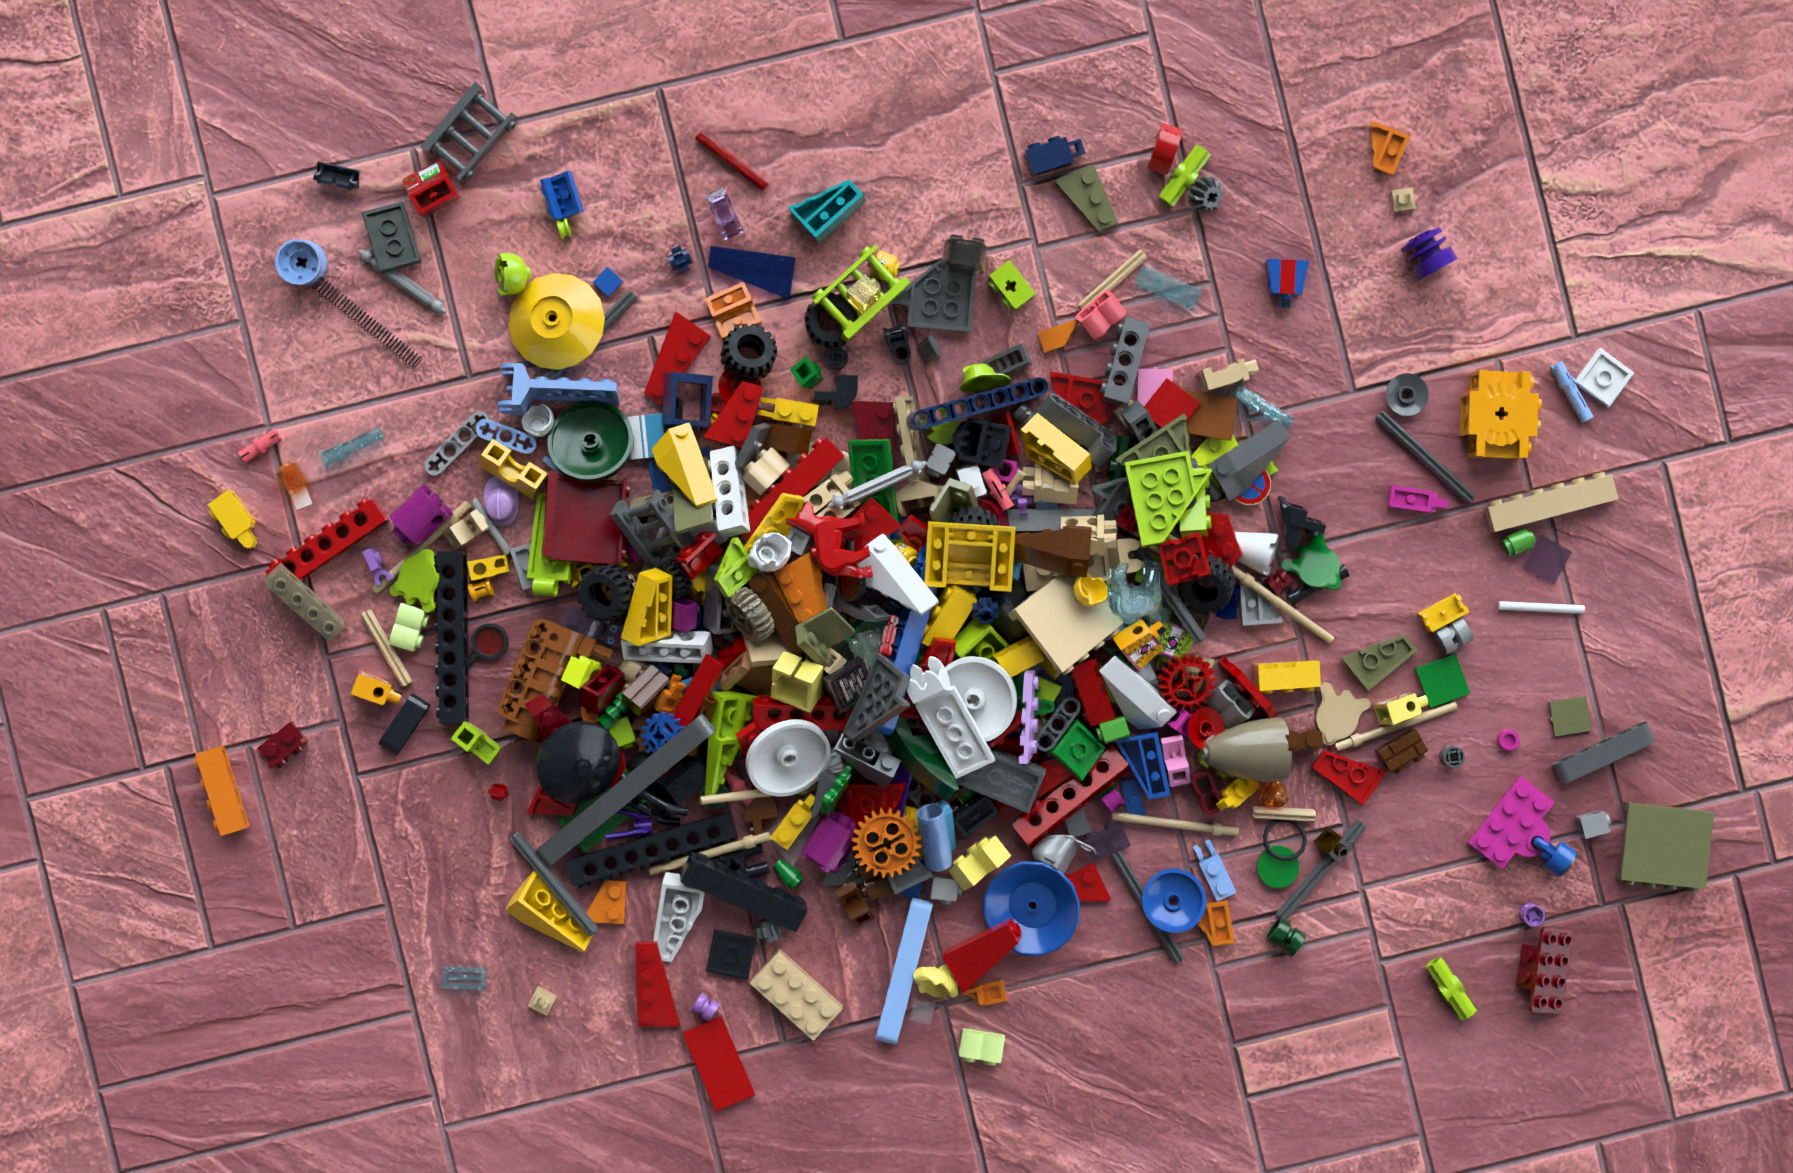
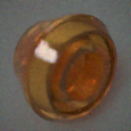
M1281 782L1266 784L1259 795L1262 803L1272 807H1282L1289 801L1286 787Z

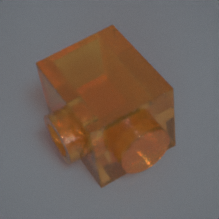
M289 461L279 468L280 472L276 474L291 496H296L312 485V482L296 462L290 463Z

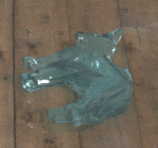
M1154 560L1144 561L1142 584L1132 589L1128 588L1126 581V572L1129 564L1122 563L1118 565L1117 569H1110L1107 589L1109 592V607L1113 614L1124 617L1125 621L1131 622L1137 621V617H1144L1149 627L1158 620L1165 625L1173 611L1169 607H1162L1160 574L1164 569L1163 564H1157V561Z

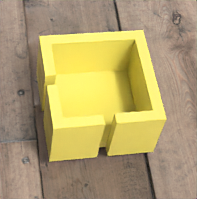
M784 651L772 668L771 698L810 713L821 697L823 666L809 660L803 662L801 657Z

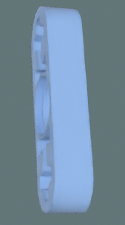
M481 419L476 424L478 436L485 440L492 441L494 439L505 447L525 454L533 452L536 448L535 438L526 432L490 419ZM488 423L489 428L495 430L496 426L500 427L496 433V439L492 438L494 433L486 432V434H482L480 426ZM508 430L512 433V439L509 442H503L500 439L502 431ZM516 433L520 434L518 437L520 440L525 441L526 438H529L532 446H527L526 449H523V444L516 442V446L512 445L516 440Z

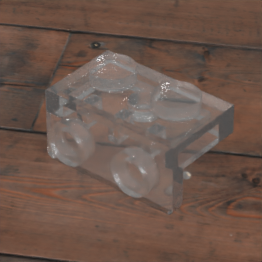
M880 627L855 633V635L849 637V648L853 652L854 658L860 656L868 672L876 653L879 654L880 646H883V643H881L882 633Z

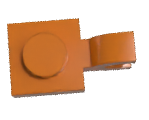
M673 674L669 683V690L663 689L654 704L656 711L667 712L668 714L675 712L683 697L681 692L686 687L685 683H680L681 676Z

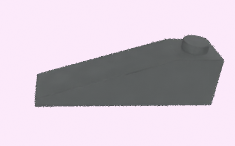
M1280 419L1206 465L1208 469H1212L1211 474L1229 501L1249 489L1290 439V435Z

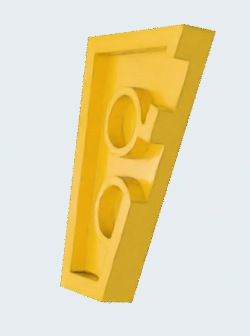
M782 493L744 546L746 551L750 553L755 541L764 534L779 533L787 538L793 526L787 525L785 520L796 517L797 513L802 509L804 498L802 496Z

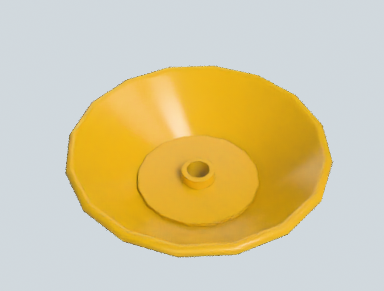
M553 273L535 278L518 293L511 305L508 327L512 343L524 359L540 368L561 370L578 365L593 353L603 335L605 316L601 300L589 284L573 275ZM556 315V320L550 322V317Z

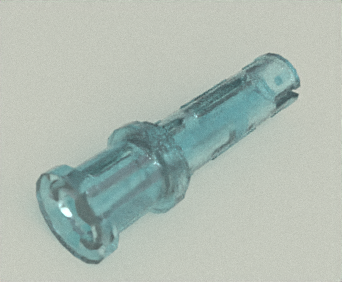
M1242 383L1239 384L1232 396L1239 398V402L1246 405L1248 410L1254 409L1273 421L1280 419L1286 429L1290 428L1295 417L1262 399L1258 392L1253 393L1245 388Z
M378 426L344 443L337 442L335 446L325 451L319 450V454L326 468H329L330 464L341 459L346 460L348 455L383 440L385 437Z

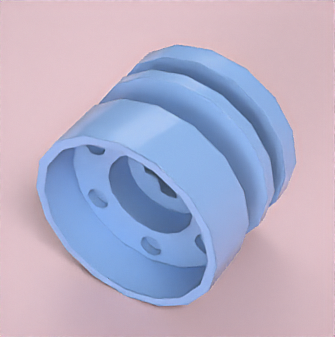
M293 239L284 243L279 248L276 254L275 266L278 274L285 281L297 285H311L321 276L324 277L328 259L324 250L318 244L308 240ZM301 258L308 260L305 263L307 267L300 266V264L302 263Z

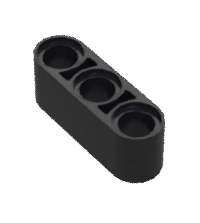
M412 693L378 744L397 756L425 716L431 704Z

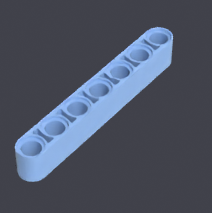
M914 897L911 899L875 1040L894 1045L897 1044L914 979L913 974L917 968L933 902Z

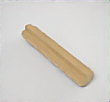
M1254 806L1252 816L1255 819L1314 822L1316 812L1314 809Z

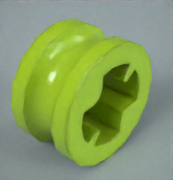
M564 219L563 222L556 221L561 239L563 240L565 236L572 237L568 219Z

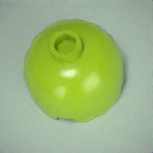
M497 253L499 258H495V281L499 282L501 288H497L499 295L511 296L520 293L526 286L527 280L531 278L530 268L526 267L524 260L516 254Z

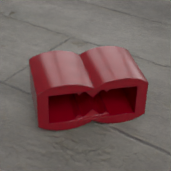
M1204 769L1190 774V784L1192 789L1198 794V802L1201 809L1209 816L1220 812L1216 804L1222 798L1215 791V782L1211 774Z

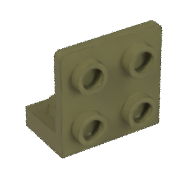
M949 478L946 485L941 488L936 501L930 506L929 513L932 521L948 523V519L952 517L955 511L960 512L961 508L968 509V507L973 506V508L977 509L979 505L972 485Z
M832 607L795 626L797 645L813 661L822 665L823 668L829 665L828 649L855 635V629Z

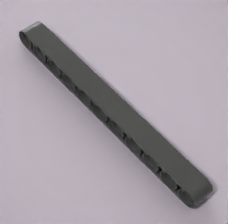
M702 713L539 847L536 853L550 867L702 743L716 729Z

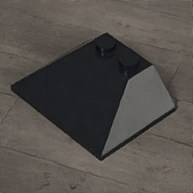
M708 738L700 744L696 756H684L668 770L666 775H661L644 790L667 803L670 802L671 804L678 805L706 784ZM639 752L626 762V766L632 772L651 755H643Z

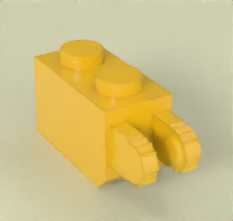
M760 397L759 402L762 404H773L775 409L774 413L767 412L766 410H757V415L816 428L819 405L781 398L770 399Z
M227 490L207 504L210 508L209 514L215 521L219 520L223 526L221 530L228 539L239 540L246 549L256 548L258 544L257 539L251 531L255 528L256 521L233 490Z

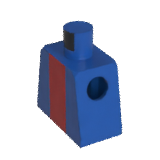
M1267 259L1265 261L1269 295L1279 296L1278 308H1291L1292 296L1302 295L1309 260Z

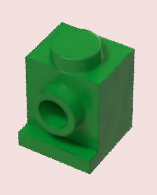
M807 356L790 369L800 386L812 389L824 379L821 375V368L814 361L811 362Z

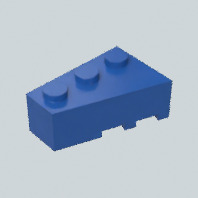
M1157 730L1131 735L1130 737L1115 741L1149 800L1170 796Z

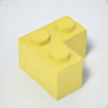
M996 836L990 839L984 837L978 843L975 842L966 849L968 853L965 856L960 855L952 862L954 866L948 871L963 891L978 883L987 873L1001 866L1011 855Z

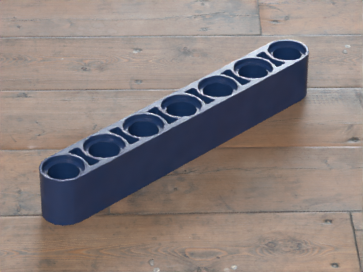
M1037 377L910 413L907 416L906 423L911 430L919 431L1045 395L1048 392V383L1044 378ZM1034 383L1038 385V393L1033 390ZM1015 388L1019 391V398L1014 396L1013 391ZM995 393L1000 397L999 404L994 400ZM975 399L980 401V409L976 408ZM956 404L961 407L960 415L955 411ZM936 410H939L941 412V420H938L936 418ZM917 415L922 418L921 426L916 423L915 418Z

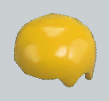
M1087 574V577H1079L1075 581L1073 588L1077 601L1086 607H1094L1104 602L1108 596L1107 586L1100 577L1091 578L1090 574Z

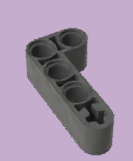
M1050 393L1037 408L1040 416L1088 448L1091 461L1097 466H1103L1116 452L1117 439L1109 429L1057 394Z

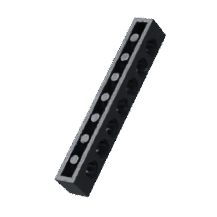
M437 551V556H434L436 563L434 567L437 569V573H439V582L435 589L437 590V599L434 601L435 611H438V620H435V632L438 633V641L435 643V653L438 654L435 673L439 679V684L436 685L435 690L436 697H439V706L436 707V718L439 719V723L469 722L468 666L465 668V663L469 656L467 551ZM448 567L454 569V576L451 579L446 575ZM449 588L455 592L452 600H449L446 596ZM449 610L455 613L453 621L447 619L446 615ZM449 631H452L455 634V640L453 643H450L447 640V634ZM450 652L456 657L454 664H450L447 660ZM450 674H453L456 678V683L453 686L447 681ZM451 695L456 699L454 707L448 704V698Z
M730 810L567 859L565 863L572 886L578 885L579 888L591 885L590 881L599 879V882L612 878L611 875L619 873L620 876L632 872V868L638 866L642 870L653 866L652 862L658 860L661 863L673 860L672 856L681 854V857L689 856L693 850L701 848L702 851L714 848L713 844L722 842V845L735 841L734 838L738 836ZM711 826L719 828L720 835L718 837H711L709 835L708 829ZM691 832L697 833L699 835V842H689L688 834ZM669 839H676L679 847L675 850L670 849L667 845ZM655 845L658 848V854L655 856L649 855L647 846ZM627 852H636L638 856L637 861L630 862L626 857ZM608 857L616 859L617 866L615 868L607 866L606 859ZM586 864H594L597 869L596 873H587L585 869Z

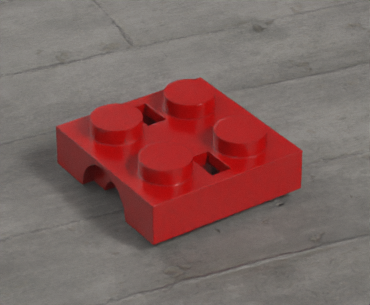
M1200 532L1189 534L1180 539L1167 540L1163 544L1158 545L1167 585L1171 586L1211 575ZM1201 553V558L1194 559L1193 554ZM1173 560L1174 565L1168 566L1167 561Z

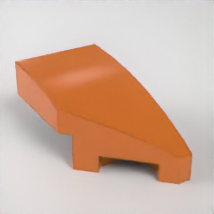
M1075 319L1038 332L1044 353L1066 346L1071 341V336L1079 322Z
M1003 979L970 987L963 993L965 996L968 995L982 1006L1008 1000Z

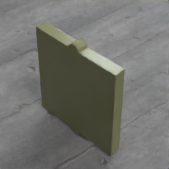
M1586 696L1549 702L1551 714L1549 720L1552 721L1555 737L1592 731L1589 717L1591 712L1588 711Z

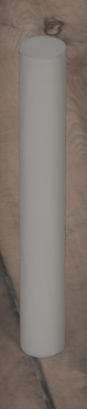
M475 498L470 502L471 506L485 517L488 531L502 552L507 556L510 554L511 548L478 499Z

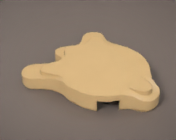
M1324 682L1320 687L1322 699L1315 714V722L1319 731L1322 732L1323 743L1325 745H1333L1337 740L1346 738L1355 731L1360 715L1363 711L1369 709L1371 702L1367 698L1355 699L1349 690H1343L1340 696H1337L1332 685Z

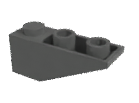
M842 732L834 749L835 752L863 776L885 788L889 786L901 760L861 740H852L844 732Z

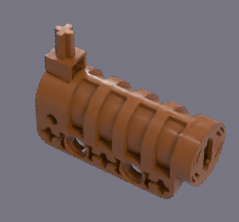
M544 618L534 621L498 706L499 714L506 718L502 727L526 739L543 743V738L525 703L544 693L558 707L567 685L561 678L571 656L578 658L580 654L590 658L592 655L609 662L614 650L597 644V639L554 620ZM541 624H545L546 632H542ZM534 642L539 645V652L537 654L531 650V645ZM524 664H528V668L531 669L529 672H525ZM516 682H519L523 687L521 693L515 690ZM509 703H512L511 707L514 709L512 712H509L510 708L507 707Z

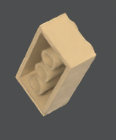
M780 948L750 981V984L813 1041L838 1015L843 1007L839 1001Z

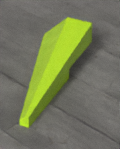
M732 691L711 692V696H714L718 702L709 721L716 731L708 737L705 796L715 795L720 784H724L725 778L723 776L728 766L732 765L739 749L735 733L743 729L747 721L750 722L753 698L758 696Z

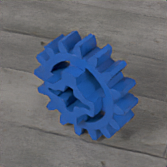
M667 712L653 714L652 718L646 719L648 725L642 726L645 734H641V737L646 740L642 745H648L649 747L646 752L655 753L683 730L685 726H679L681 719H674V714H667Z

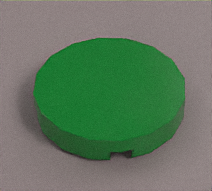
M1282 845L1270 846V849L1275 854L1282 857L1295 854L1291 849ZM1265 849L1257 860L1259 878L1266 885L1273 888H1283L1290 885L1296 880L1299 873L1298 858L1291 861H1281L1273 858Z

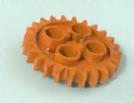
M882 807L880 808V814H876L872 810L871 818L864 815L866 822L858 821L861 829H854L858 837H852V841L857 843V845L852 846V850H859L854 857L862 858L859 865L867 864L866 872L874 869V876L880 871L882 878L885 877L886 872H889L891 878L894 876V871L902 875L901 868L903 867L909 871L908 863H916L912 857L920 856L915 849L922 848L921 844L916 843L917 840L922 839L920 835H915L919 828L911 827L915 821L912 819L907 822L908 814L906 813L901 817L899 809L893 814L891 807H889L887 813H884ZM890 823L897 824V832L893 834L886 831L887 825ZM870 832L878 834V839L875 842L867 841L866 837ZM900 834H904L903 838L891 841L890 847L882 845L874 851H869V848L883 844L884 838L892 840ZM898 843H904L907 845V849L903 853H898L895 851V846ZM878 852H885L887 854V859L884 862H878L875 859Z

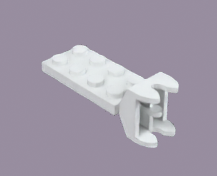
M930 656L928 661L930 671L924 673L917 665L913 664L911 666V679L907 693L913 704H916V709L957 779L994 762L995 757L955 685L950 686L949 676L944 665L936 657Z

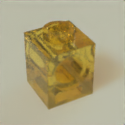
M865 274L847 290V300L861 313H864L881 297V286L876 279H870Z

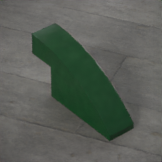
M906 718L898 719L893 733L889 736L884 734L889 746L905 768L918 781L941 798L950 800L959 790V787L932 735L913 736Z

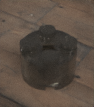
M950 235V239L945 240L941 268L945 270V266L950 267L949 272L962 275H973L974 271H979V275H982L987 254V246L984 245V240L980 238L967 240L963 239L961 235Z

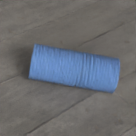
M927 804L917 811L925 866L931 871H943L949 868L953 862L945 813L942 806Z

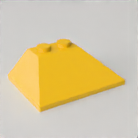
M928 521L925 566L926 586L946 588V584L990 586V590L1011 592L1016 527Z

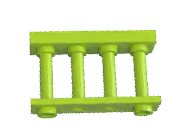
M876 244L871 249L867 246L859 254L860 259L824 291L819 289L812 296L814 300L811 303V307L814 309L821 303L842 326L844 332L840 338L845 343L911 283L905 276L901 280L895 279L873 255L878 249ZM867 261L889 284L890 290L887 293H880L858 270L864 262ZM850 275L873 298L874 304L870 308L864 307L843 285L842 282ZM836 289L858 312L859 318L854 323L851 320L848 321L827 298L833 290Z

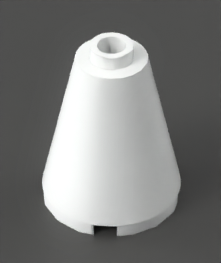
M1235 532L1243 552L1238 562L1262 575L1268 576L1271 570L1269 564L1274 560L1279 535L1273 533Z

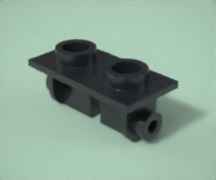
M317 161V172H314L313 180H316L317 183L328 185L336 183L337 187L349 190L359 189L360 170Z

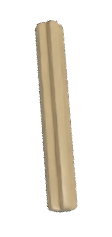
M1138 250L1078 304L1079 308L1082 310L1091 304L1105 290L1111 291L1147 259L1146 254L1142 250Z
M372 610L363 612L361 618L402 687L407 686L412 682V679L393 646L389 644V639Z

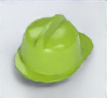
M974 364L963 368L964 382L961 384L960 390L964 393L990 391L1008 386L1011 383V379L1004 374H995L993 369L986 364Z

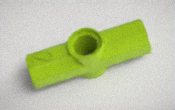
M1197 144L1184 162H1181L1170 177L1171 180L1158 196L1162 202L1172 208L1185 190H1188L1195 181L1200 169L1211 156L1208 151Z
M1442 957L1430 961L1425 966L1438 985L1437 989L1446 1002L1450 1003L1460 1020L1468 1019L1474 1015L1477 1010L1464 992L1466 991L1459 979L1452 974Z

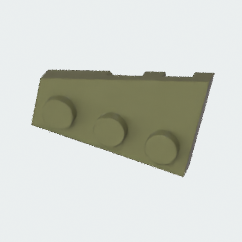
M1094 164L1054 180L1056 185L1062 189L1069 200L1075 204L1097 232L1118 224Z
M1401 634L1340 658L1364 688L1369 691L1418 650L1405 634Z

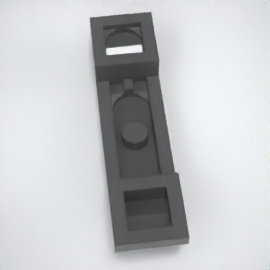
M820 571L822 572L823 579L821 580L824 589L825 583L833 584L834 576ZM842 578L841 584L844 593L849 597H853V595H851L848 591L844 589L847 581ZM835 593L833 602L852 617L868 622L890 620L891 616L878 605L865 606L859 600L846 602L841 600Z

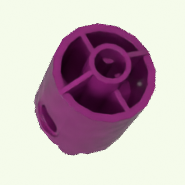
M424 483L389 516L394 523V530L392 531L394 535L404 544H415L418 547L454 514L446 505L443 506V500L435 492L431 495L432 491Z
M832 812L829 816L823 814L804 845L801 856L811 862L812 860L818 862V867L827 873L832 872L836 874V872H839L850 854L852 846L856 844V842L852 841V837H858L854 832V829H857L854 820L841 812Z

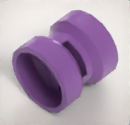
M1526 903L1521 906L1519 917L1524 923L1536 927L1543 923L1545 913L1541 907L1533 903Z
M701 993L690 1011L695 1014H701L703 1019L709 1022L720 1004L715 1000L710 1001L707 995Z

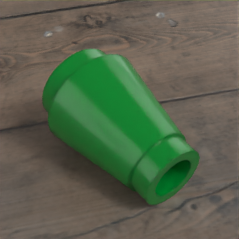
M780 859L773 866L786 888L789 887L793 890L804 880L801 876L802 873L783 859Z

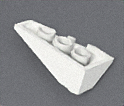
M1116 656L1099 670L1125 719L1139 730L1162 727L1177 713L1175 708L1171 706V702H1166L1165 696H1161L1160 691Z

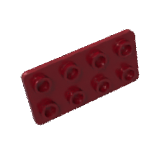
M1542 927L1540 929L1538 947L1522 944L1516 986L1531 990L1529 1010L1531 1012L1559 1014L1562 1011L1573 941V930Z

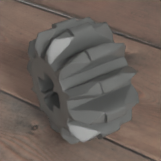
M1202 176L1200 180L1195 179V185L1190 186L1192 191L1187 194L1190 198L1188 203L1198 212L1211 213L1212 210H1217L1218 203H1222L1220 199L1225 195L1222 191L1224 186L1213 177Z

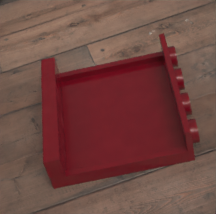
M549 471L546 485L541 560L598 565L614 564L619 566L621 560H625L626 548L622 547V542L626 537L610 514L617 501L625 500V497H629L630 485L626 484L627 478H623V480H603L584 483L572 480L565 475H558L557 471Z

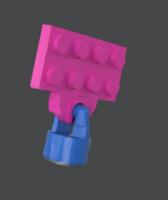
M1522 776L1516 779L1467 842L1501 869L1506 866L1515 853L1526 857L1540 855L1545 859L1542 866L1554 876L1561 877L1577 858V852L1563 841L1559 842L1556 846L1550 843V830L1542 818L1555 801Z

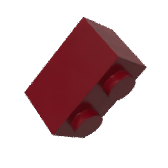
M607 664L581 686L580 706L598 715L621 692L624 687L625 673Z

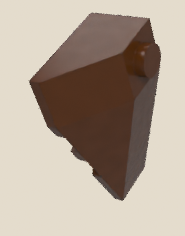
M1067 525L1063 526V529L1053 531L1044 529L1041 533L1036 534L1028 532L1015 534L1014 561L1065 576L1087 577L1092 527Z
M764 571L746 582L743 587L751 589L763 601L774 620L775 628L773 633L794 655L799 656L804 653L797 645L795 626L799 623L774 575L775 571Z

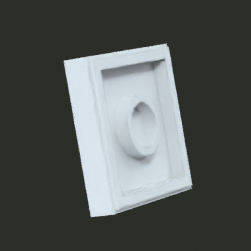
M1598 348L1574 383L1608 408L1633 376L1634 372L1603 349Z

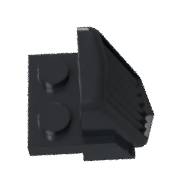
M967 417V421L961 422L952 435L954 451L959 456V460L1003 469L1012 427Z
M1277 497L1281 508L1286 537L1285 545L1291 551H1296L1303 528H1305L1306 533L1312 535L1324 534L1326 529L1324 521L1307 517L1308 510L1306 507L1286 502V497Z

